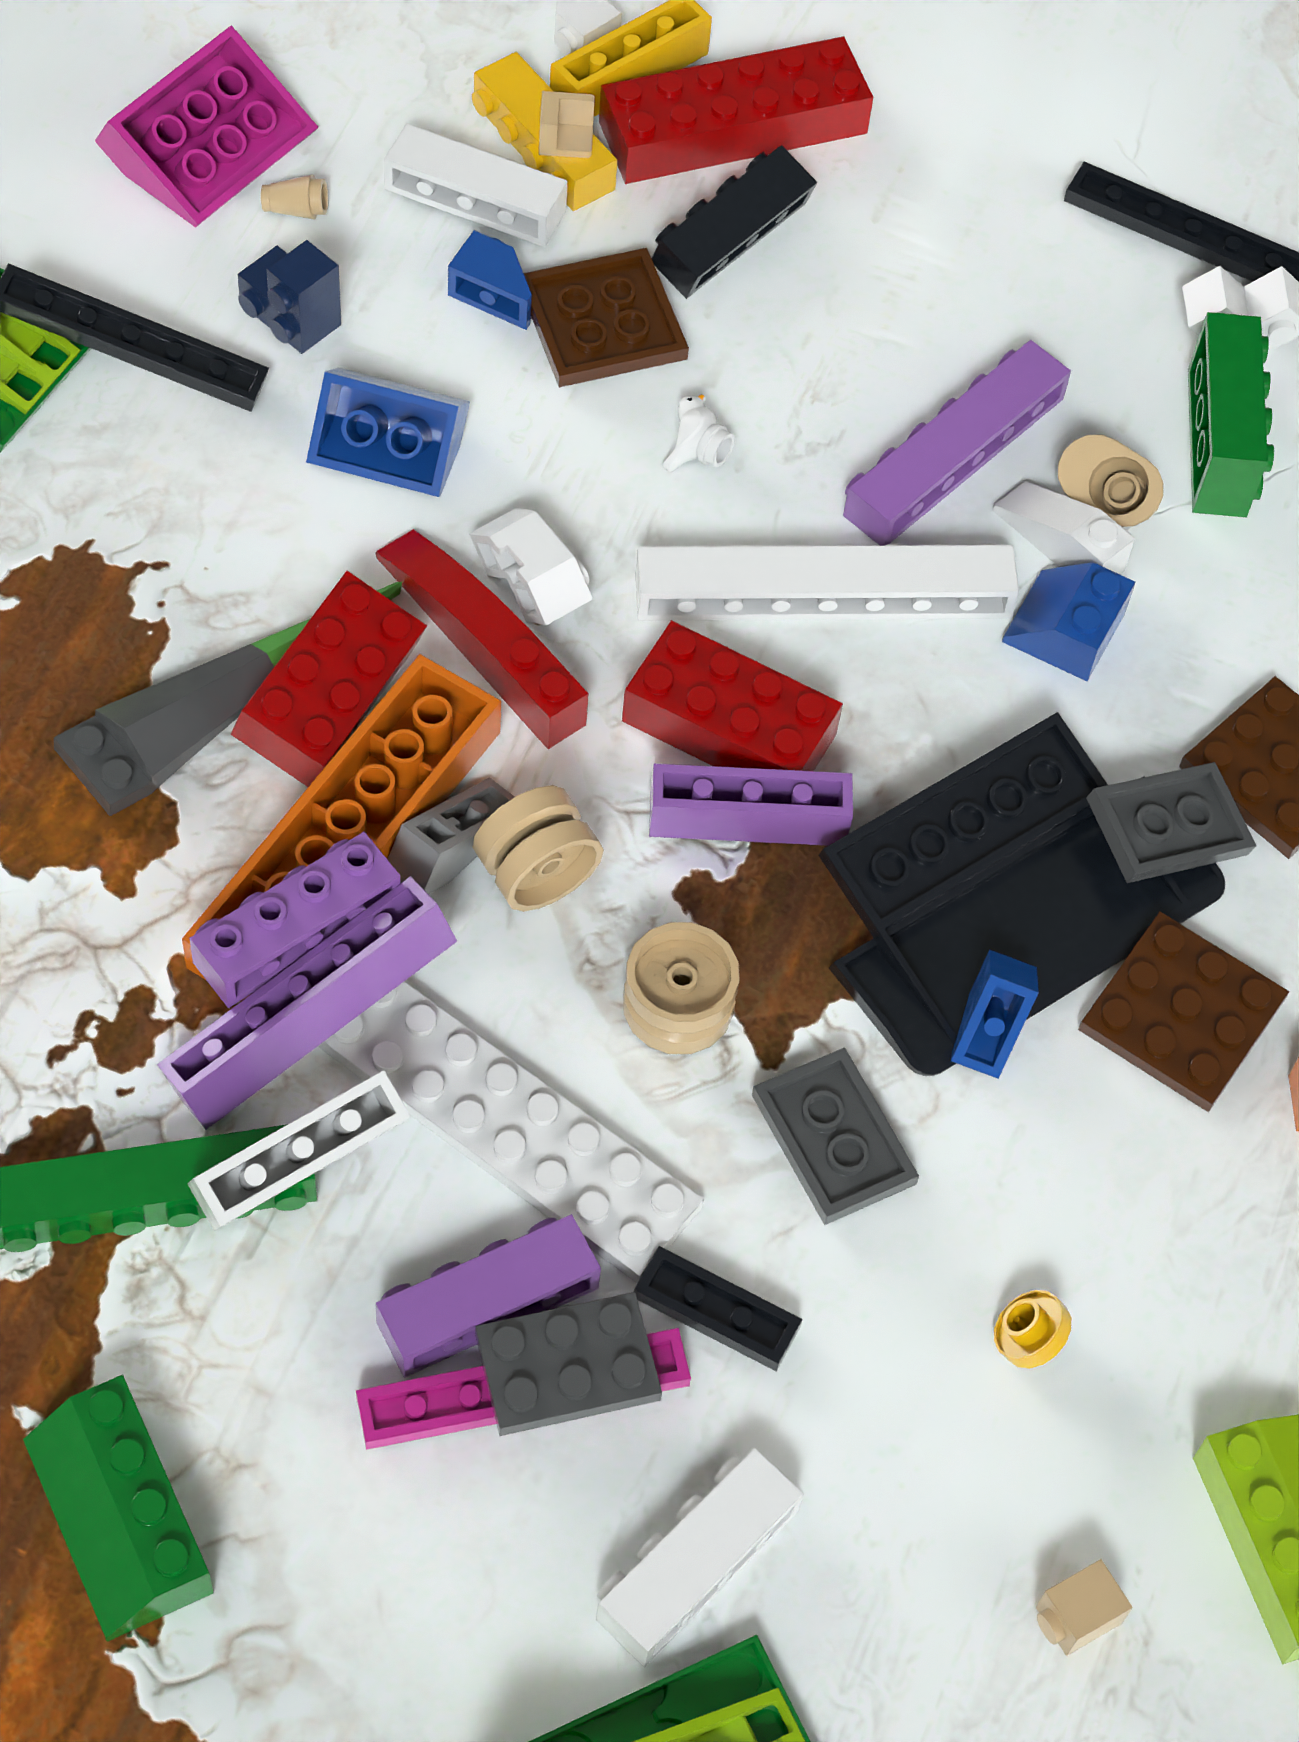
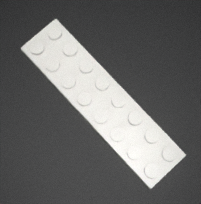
M405 981L318 1046L364 1081L385 1070L412 1117L548 1218L560 1220L572 1214L590 1249L636 1283L640 1280L658 1246L668 1249L703 1208L704 1199Z

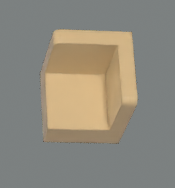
M542 91L539 155L591 157L594 95Z

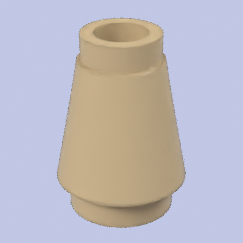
M312 174L271 183V185H262V209L264 212L315 220L317 215H326L328 210L325 179H315V176Z

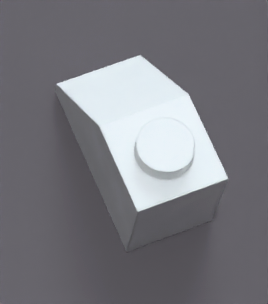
M557 0L554 43L563 54L568 55L621 26L622 12L608 0Z

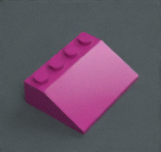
M231 25L108 120L95 139V142L127 178L196 228L315 132L318 126Z

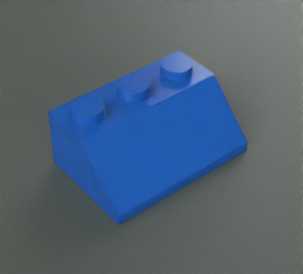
M339 367L325 371L306 463L440 497L461 445L470 401Z

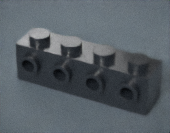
M782 145L769 155L765 152L757 155L747 166L744 175L739 179L735 175L729 177L716 191V197L709 202L701 199L688 211L684 222L679 226L674 222L669 224L656 237L655 242L658 246L651 258L654 266L686 299L803 207L808 201L818 182Z

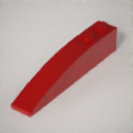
M414 529L375 552L378 561L397 582H402L404 590L547 749H550L586 726L589 693L539 638L471 572Z

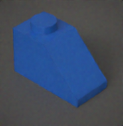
M474 230L448 265V296L527 330L531 323L532 294L514 248L497 238L489 237Z
M989 950L968 997L951 1055L952 1062L999 1079L1039 993L1037 967Z

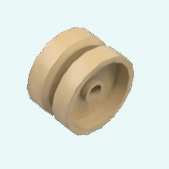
M554 785L544 786L517 795L492 813L483 822L474 836L472 848L488 873L496 876L495 883L514 910L524 912L540 909L562 899L586 881L601 862L604 849L586 822L580 821L581 815L564 788Z
M670 922L649 930L634 944L626 965L623 1009L624 1016L633 1034L648 1047L667 1054H693L711 1047L726 1033L735 1009V998L739 987V963L730 944L714 930L692 922Z

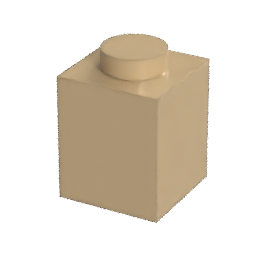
M1102 1559L1046 1590L1036 1606L1039 1612L1037 1614V1621L1041 1631L1053 1645L1058 1643L1066 1656L1121 1625L1133 1608Z

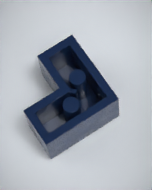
M308 240L289 253H286L277 245L237 274L239 287L238 301L244 312L252 318L257 317L271 329L274 336L280 342L289 343L301 354L341 326L339 265Z

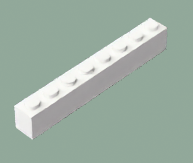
M893 543L885 546H857L854 544H842L839 546H810L807 544H796L793 546H762L759 544L715 546L704 544L669 547L659 544L651 547H638L635 571L638 621L1012 618L1019 595L1013 545H995L992 543L979 545H948L945 543L901 545Z

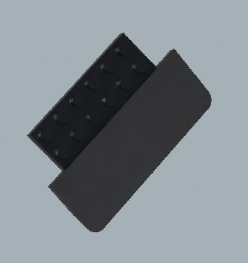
M1058 712L825 847L818 855L873 936V939L833 962L829 969L905 1065L919 1075L935 1076L957 1064L951 1061L952 1051L970 991L989 950L1037 967L1039 993L1027 1017L1029 1019L1127 958L1159 912L1164 913L1181 924L1218 901L1224 893L1225 878L1216 863L1131 883L1126 882L1086 799L1094 788L1107 786L1108 784Z

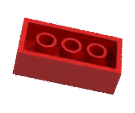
M346 570L242 709L230 735L309 787L358 728L410 656L427 625Z
M671 620L625 688L622 722L714 767L814 771L837 735L843 703Z

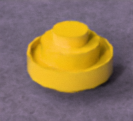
M1033 1290L1026 1292L1012 1300L1000 1313L994 1327V1343L998 1351L1016 1367L1030 1369L1044 1365L1054 1358L1066 1344L1071 1332L1072 1317L1067 1307L1049 1291Z

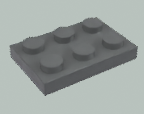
M1215 762L1094 788L1086 798L1127 883L1247 856L1257 846Z
M845 1047L753 1086V1099L824 1226L917 1185L919 1174Z
M635 1292L475 1326L476 1341L499 1436L661 1401L662 1390Z

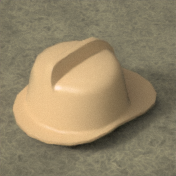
M1086 435L1074 440L1063 451L1058 463V480L1064 493L1069 498L1101 509L1121 527L1136 526L1148 520L1158 510L1162 501L1163 480L1159 470L1146 458L1107 436Z

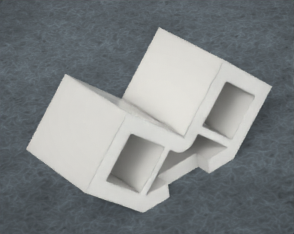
M1221 266L1182 286L1188 325L1198 336L1207 312L1261 317L1262 336H1268L1269 349H1275L1299 336V282L1282 266L1244 287Z
M515 508L469 533L487 576L508 580L526 622L548 625L593 599L587 586L589 584V576L585 567L575 558L535 510Z

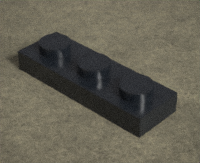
M658 1246L634 1288L638 1301L776 1372L796 1337L803 1320L661 1246Z

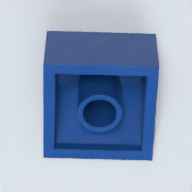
M1094 562L1042 570L1003 636L1002 642L1082 680L1088 681L1125 615L1136 582Z

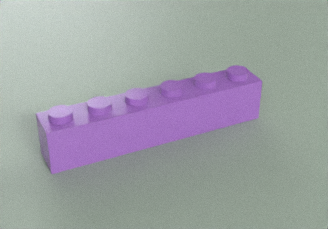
M1029 340L1017 351L1013 349L1008 351L1002 357L998 366L988 375L983 373L976 377L969 386L968 391L957 400L955 398L949 399L934 419L927 424L922 422L917 425L902 445L897 449L891 447L885 451L878 460L877 465L866 474L862 472L857 474L846 487L845 495L847 497L843 516L878 545L885 546L890 544L1064 399L1071 370L1032 340Z
M410 876L159 1062L157 1066L182 1102L204 1129L207 1130L455 944L457 939L438 904Z

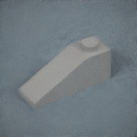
M489 777L402 824L387 859L400 874V882L402 883L411 876L428 894L450 883L477 857L472 846L474 836L483 822L500 806L515 796Z

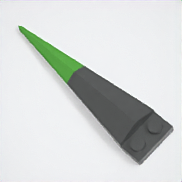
M395 582L377 591L389 600H392L400 594L402 582ZM310 619L96 709L94 717L55 736L54 750L107 814L112 816L152 794L204 746L234 722Z

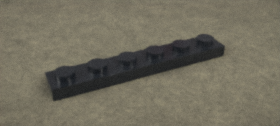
M1085 161L1066 190L1064 201L1212 265L1221 266L1224 270L1252 282L1281 266L1299 282V252Z
M9 263L0 278L1 313L252 412L266 380L269 367Z

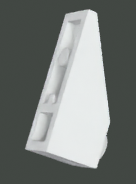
M1024 481L993 507V511L1058 567L1094 562L1118 574H1122L1125 571L1135 538L1101 509Z

